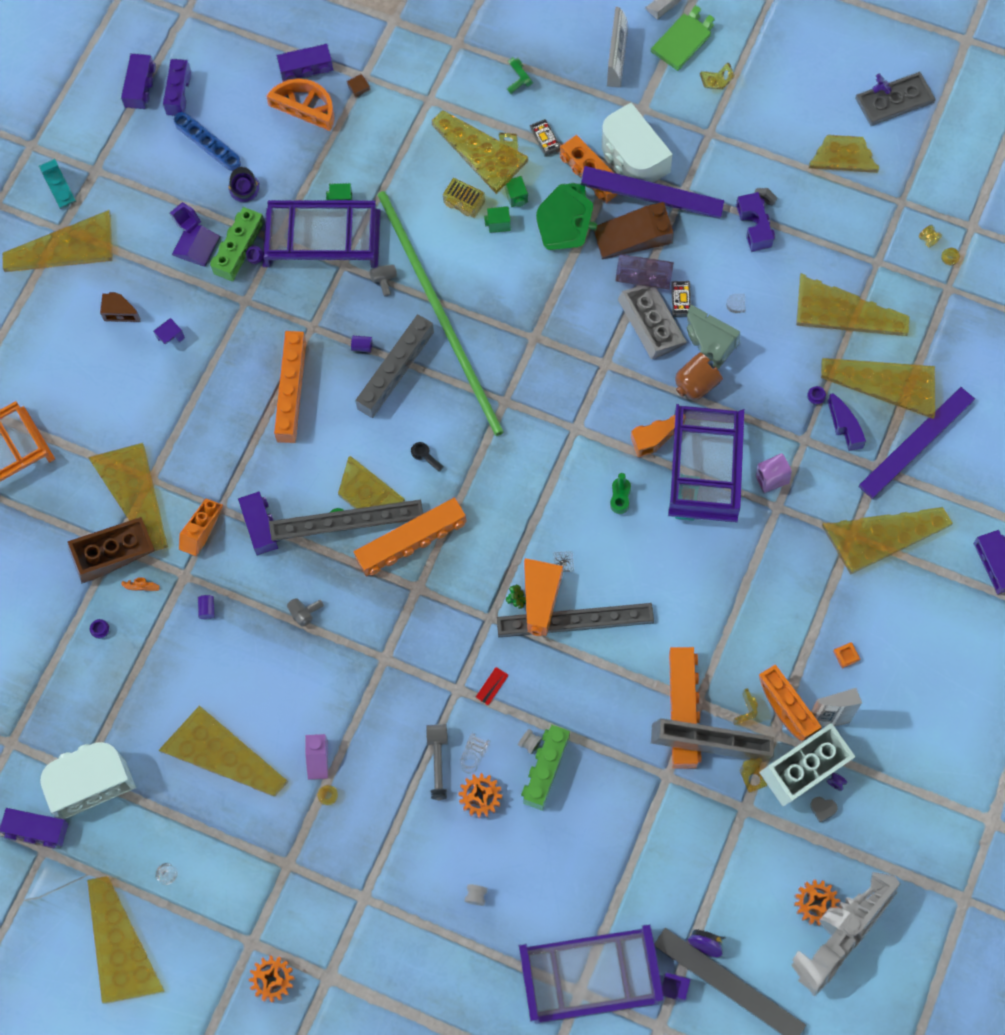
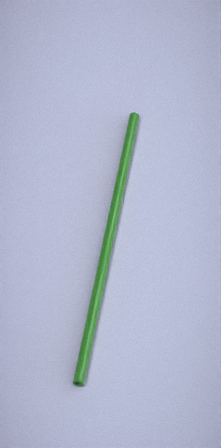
M379 192L378 198L495 436L503 434L504 431L386 192Z

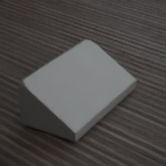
M654 0L645 9L656 19H659L681 0Z

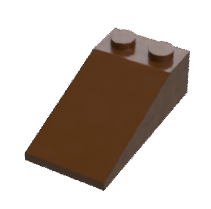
M664 202L648 205L597 225L596 230H594L602 259L672 244L674 234Z
M142 517L67 541L68 550L81 584L100 578L155 551Z

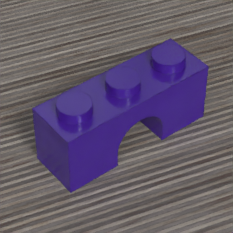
M170 60L163 99V107L167 116H175L180 112L185 113V86L189 87L192 73L188 60Z
M759 192L738 196L736 208L740 220H752L757 224L747 229L746 239L750 251L754 252L771 248L776 237L774 230L769 225V214H766L764 210V199L760 198Z

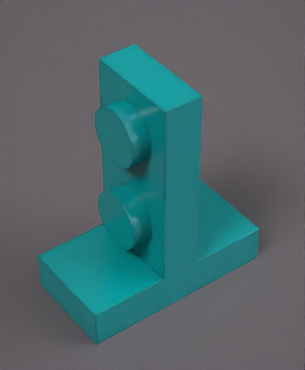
M56 159L39 165L40 171L59 208L61 209L76 202Z

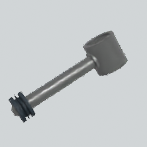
M447 724L426 725L427 745H433L435 789L431 790V793H433L431 794L433 795L431 799L441 801L442 799H447V790L443 789L441 751V745L448 743Z

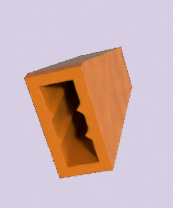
M525 558L527 632L534 636H547L563 576V566Z

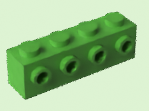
M242 207L241 211L236 214L235 222L232 227H229L226 239L220 243L216 257L214 256L211 260L210 266L214 275L232 282L234 281L246 259L247 249L253 246L265 224L263 214L246 207Z
M552 724L549 730H545L542 738L545 741L543 748L539 747L535 759L538 760L535 767H531L528 775L531 778L529 785H524L521 796L524 797L523 804L541 811L543 810L570 738L569 730Z

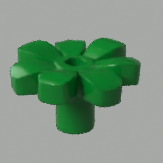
M517 584L509 588L511 593L506 597V602L508 604L513 603L514 607L519 609L524 608L526 597H523L525 594L521 590V586Z

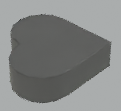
M756 188L754 193L759 192L760 198H763L766 204L774 205L776 203L777 197L769 188Z
M815 797L810 803L811 810L819 823L833 816L837 811V804L833 800Z

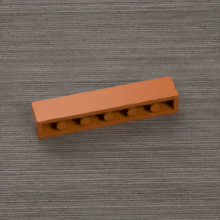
M285 331L274 430L276 441L282 443H296L306 350L305 334L300 331Z
M454 497L353 551L355 559L365 576L375 575L386 565L391 566L399 558L412 555L414 550L420 547H427L431 544V541L437 538H444L451 530L462 528L467 522L466 515Z
M670 647L671 720L697 724L700 723V711H696V704H699V692H695V684H699V674L695 673V665H698V653H694V647ZM672 747V769L697 768L698 762H701L700 751Z

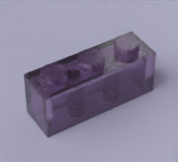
M620 254L615 282L670 290L674 262Z

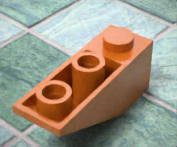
M683 414V425L685 424L686 419L685 414ZM675 415L667 420H656L651 425H640L631 430L630 438L637 457L655 453L674 435Z
M207 498L203 501L180 532L179 550L197 556L205 545L223 504Z

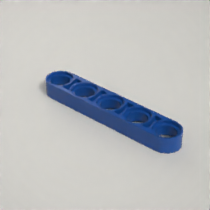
M184 112L174 116L176 128L226 169L233 171L240 167L239 156L192 117ZM182 118L187 120L185 124H178V121ZM192 129H199V132L197 134H190V131ZM207 138L212 140L208 145L202 143ZM217 149H224L223 154H215ZM230 159L237 160L234 165H229L228 161Z

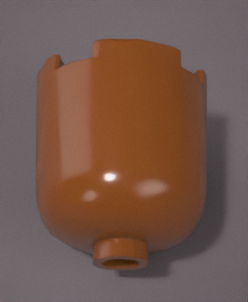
M701 352L695 355L676 373L675 382L678 386L676 391L681 397L686 396L691 400H698L723 380L719 370L716 367L712 369L708 364L709 358Z

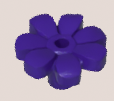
M878 73L876 75L877 84L872 87L873 91L877 93L883 90L886 94H889L892 90L888 86V81H884L883 76Z

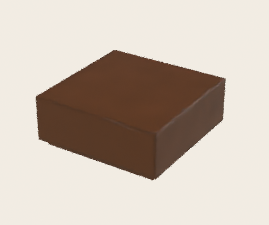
M362 74L346 81L347 86L355 97L370 90V86Z

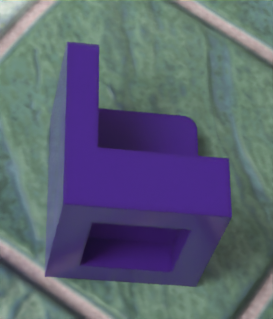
M184 202L169 213L176 225L187 233L201 223L194 209Z
M171 318L153 331L158 341L161 340L164 344H167L174 338L178 342L185 339L182 330Z
M666 972L662 984L663 996L685 1002L691 979Z

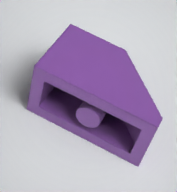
M326 734L305 735L308 780L328 779V739Z

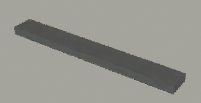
M420 499L269 521L271 541L411 521L423 514L422 502Z
M652 603L556 611L552 614L547 633L654 623ZM527 614L497 617L498 637L531 635V633L527 632Z
M664 928L654 943V947L781 1035H801L806 1027V1024L668 929Z

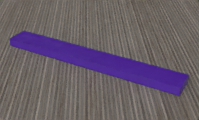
M584 166L580 183L583 186L656 204L664 202L665 206L718 219L722 216L725 201Z
M960 387L869 474L858 487L871 499L877 496L970 406L975 398Z

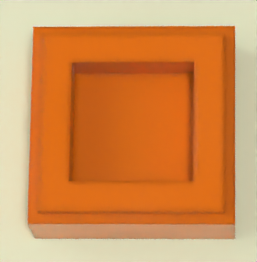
M852 642L833 650L841 668L860 661V657Z

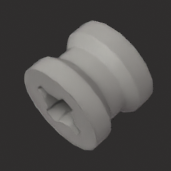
M528 729L519 741L518 746L526 748L528 753L533 754L540 745L542 737L535 736L533 731Z
M467 885L468 895L465 897V902L484 906V895L487 893V888L479 885Z

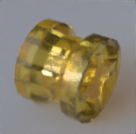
M929 225L921 231L918 237L926 242L925 245L930 248L941 239L942 235L935 231L933 225Z

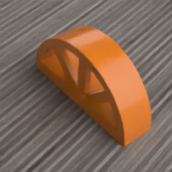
M291 79L276 85L266 96L268 106L331 131L334 124L332 101L328 92L318 83L307 79ZM305 92L309 94L303 104L296 102L294 93ZM314 96L319 97L326 104L316 108L308 107Z
M776 664L759 674L761 686L771 707L793 736L803 741L822 729L820 723Z

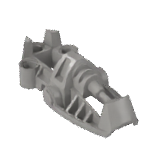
M872 872L871 886L863 894H858L853 899L845 898L846 903H839L840 908L830 907L822 916L819 922L831 937L825 945L823 944L812 960L800 951L793 958L794 963L791 966L800 977L798 981L808 988L814 996L833 978L845 958L861 942L897 894L896 890L900 883L894 875Z

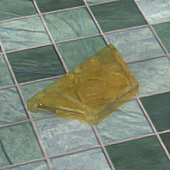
M827 135L822 145L818 148L816 155L809 163V169L878 173L879 166L875 164L872 158L873 155L870 149L867 148V143L863 137Z
M351 456L348 457L338 495L354 509L405 502L402 496Z

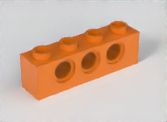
M577 134L560 146L561 160L565 164H569L575 175H579L582 178L584 166L614 173ZM592 188L595 195L605 203H608L618 195Z

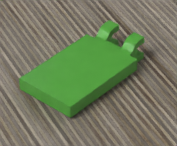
M695 5L688 16L683 14L652 46L651 53L678 71L711 36L709 30L714 27L713 22L715 18L709 14L705 21L701 23L698 21L701 16L699 14L701 8Z

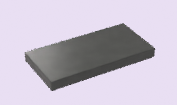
M921 72L890 82L888 86L892 91L889 94H886L883 90L875 93L873 89L857 94L855 97L870 126L933 104L936 100Z

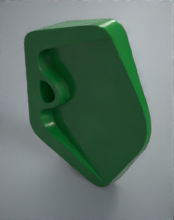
M566 184L558 185L540 204L536 212V221L543 246L548 250L582 246L585 243L588 229L596 230L597 223L590 221L593 211L592 201Z

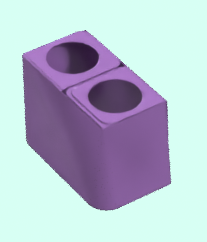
M783 453L767 459L757 466L756 479L764 493L787 485L790 482L792 471Z

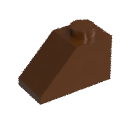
M116 292L102 293L100 314L104 321L140 322L141 319L137 310L121 294Z

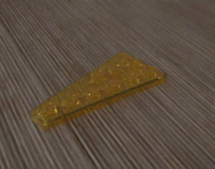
M444 110L432 120V126L495 194L528 162V156Z
M110 210L3 252L4 272L113 261Z
M800 273L797 326L908 336L909 316L890 308L885 309L876 305L877 303L865 301L860 299V296L835 286L830 287L823 284L820 280L810 279L805 274Z
M822 358V379L934 419L935 366Z
M140 443L88 457L128 520L142 517L155 551L168 548L144 444Z
M939 507L924 509L919 512H902L897 515L887 514L852 521L823 523L822 527L851 575L950 527L953 523L944 508Z
M201 706L196 708L159 749L161 753L168 754L176 759L229 778L273 797L288 783L283 776Z
M104 876L87 880L102 1004L165 992L110 878Z

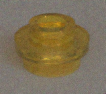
M950 247L942 252L941 259L946 265L952 266L958 263L960 254L957 249Z
M325 785L318 791V799L323 805H332L338 798L337 790L331 785ZM326 793H331V798H324Z

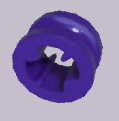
M835 772L831 774V779H827V783L838 791H842L844 789L843 785L848 783L844 777Z

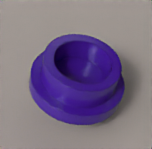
M251 246L247 249L246 259L248 262L258 264L263 260L264 253L260 247Z
M814 386L809 389L807 398L812 404H822L826 399V392L822 387Z
M97 619L91 623L89 630L93 637L100 639L109 633V625L105 620Z

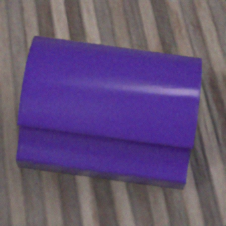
M353 335L351 351L371 352L372 337Z
M199 596L198 618L204 620L214 618V596Z

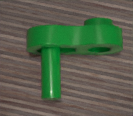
M512 57L509 59L508 63L520 77L507 88L508 92L512 94L523 84L529 87L533 82L522 69L524 65L519 58L515 59Z
M619 473L618 478L612 483L613 496L610 501V508L616 514L626 513L629 509L628 497L631 491V483L626 479L624 473Z

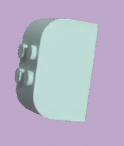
M632 103L610 114L604 120L602 151L606 161L614 166L616 174L654 183L670 173L673 154Z
M830 723L759 773L781 805L784 806L855 758V755L833 724Z
M103 742L91 745L85 744L73 753L67 752L60 755L59 759L50 762L44 768L40 779L49 809L59 819H67L136 788L125 759L113 746Z

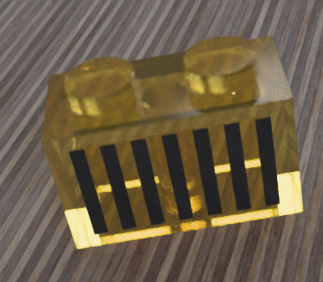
M453 177L443 193V202L447 207L455 208L465 216L475 218L485 203V192Z

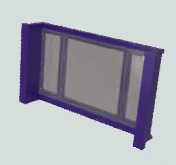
M267 200L263 268H270L271 260H370L371 268L379 266L381 209H377L376 201Z
M676 404L668 516L738 522L741 508L745 409L733 411L679 406V404Z
M650 924L642 925L641 929L529 947H527V944L519 945L530 1022L534 1021L535 1024L658 1005L660 1001H664Z

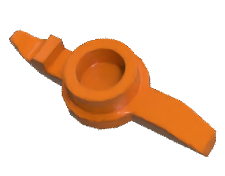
M143 577L134 579V582H131V580L121 582L122 586L128 590L159 591L160 589L159 585L154 582H147Z

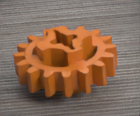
M481 773L480 777L476 778L475 774H472L473 779L471 781L466 778V785H460L463 792H458V795L463 797V799L459 800L460 805L465 804L463 810L464 812L470 810V816L477 813V817L480 818L481 814L484 813L488 817L489 811L495 813L494 806L500 807V803L497 800L502 799V795L497 793L501 791V787H495L498 782L497 780L491 782L490 775L484 778L483 773ZM480 783L487 784L490 787L486 788L482 786ZM473 786V791L467 795L468 790ZM477 788L479 789V791H480L481 794L483 795V803H482L481 799H480L479 797H477V793H478ZM492 796H494L491 804L487 805L489 798H492ZM471 804H476L480 806V808H475Z
M815 879L812 881V885L809 882H805V889L800 886L798 891L801 894H796L794 897L799 900L794 903V906L800 908L796 913L804 915L802 921L809 919V925H812L814 921H816L818 926L821 925L819 921L827 911L826 903L830 901L831 908H836L835 904L840 902V899L834 898L837 891L831 892L832 885L830 884L825 887L823 880L820 884H817ZM816 889L823 891L825 894L818 893ZM807 893L808 902L803 904L804 896ZM814 900H823L819 906H810ZM808 912H814L817 914V916L811 915Z
M269 956V961L261 958V965L258 963L254 964L257 968L256 971L250 970V973L254 975L253 978H249V982L254 983L250 989L252 991L257 990L255 996L258 998L262 995V1001L264 1002L269 998L270 1002L274 1003L275 997L281 1001L283 993L287 996L289 995L287 988L294 987L290 984V981L295 980V977L290 975L293 969L286 968L289 963L287 961L281 963L282 958L279 956L276 961H274L273 956ZM271 965L270 969L262 971L265 967ZM281 968L285 973V979L280 976ZM274 974L276 981L270 983L267 978L268 976L272 977ZM258 979L263 981V990L259 986ZM282 987L279 991L272 993L275 988Z

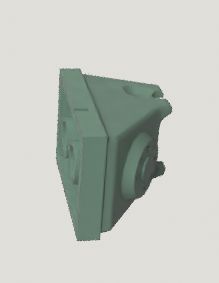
M691 305L687 314L688 336L693 345L697 346L702 354L713 361L712 367L719 369L731 352L739 345L740 331L711 315L707 317L708 313Z

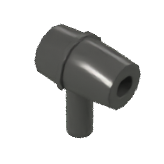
M384 265L370 269L371 281L373 283L380 282L384 297L391 295L387 280L397 277L395 265Z
M298 598L292 599L287 604V608L294 621L301 627L308 625L312 621V612L324 606L323 602L318 600L305 607Z

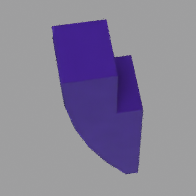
M834 393L830 394L827 402L836 435L844 434L848 451L863 449L866 439L856 417Z

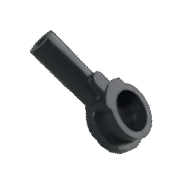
M424 442L413 444L411 455L414 459L427 461L438 472L443 469L444 466L429 454L430 450L427 444Z

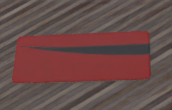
M495 667L476 695V698L489 705L508 677V674Z

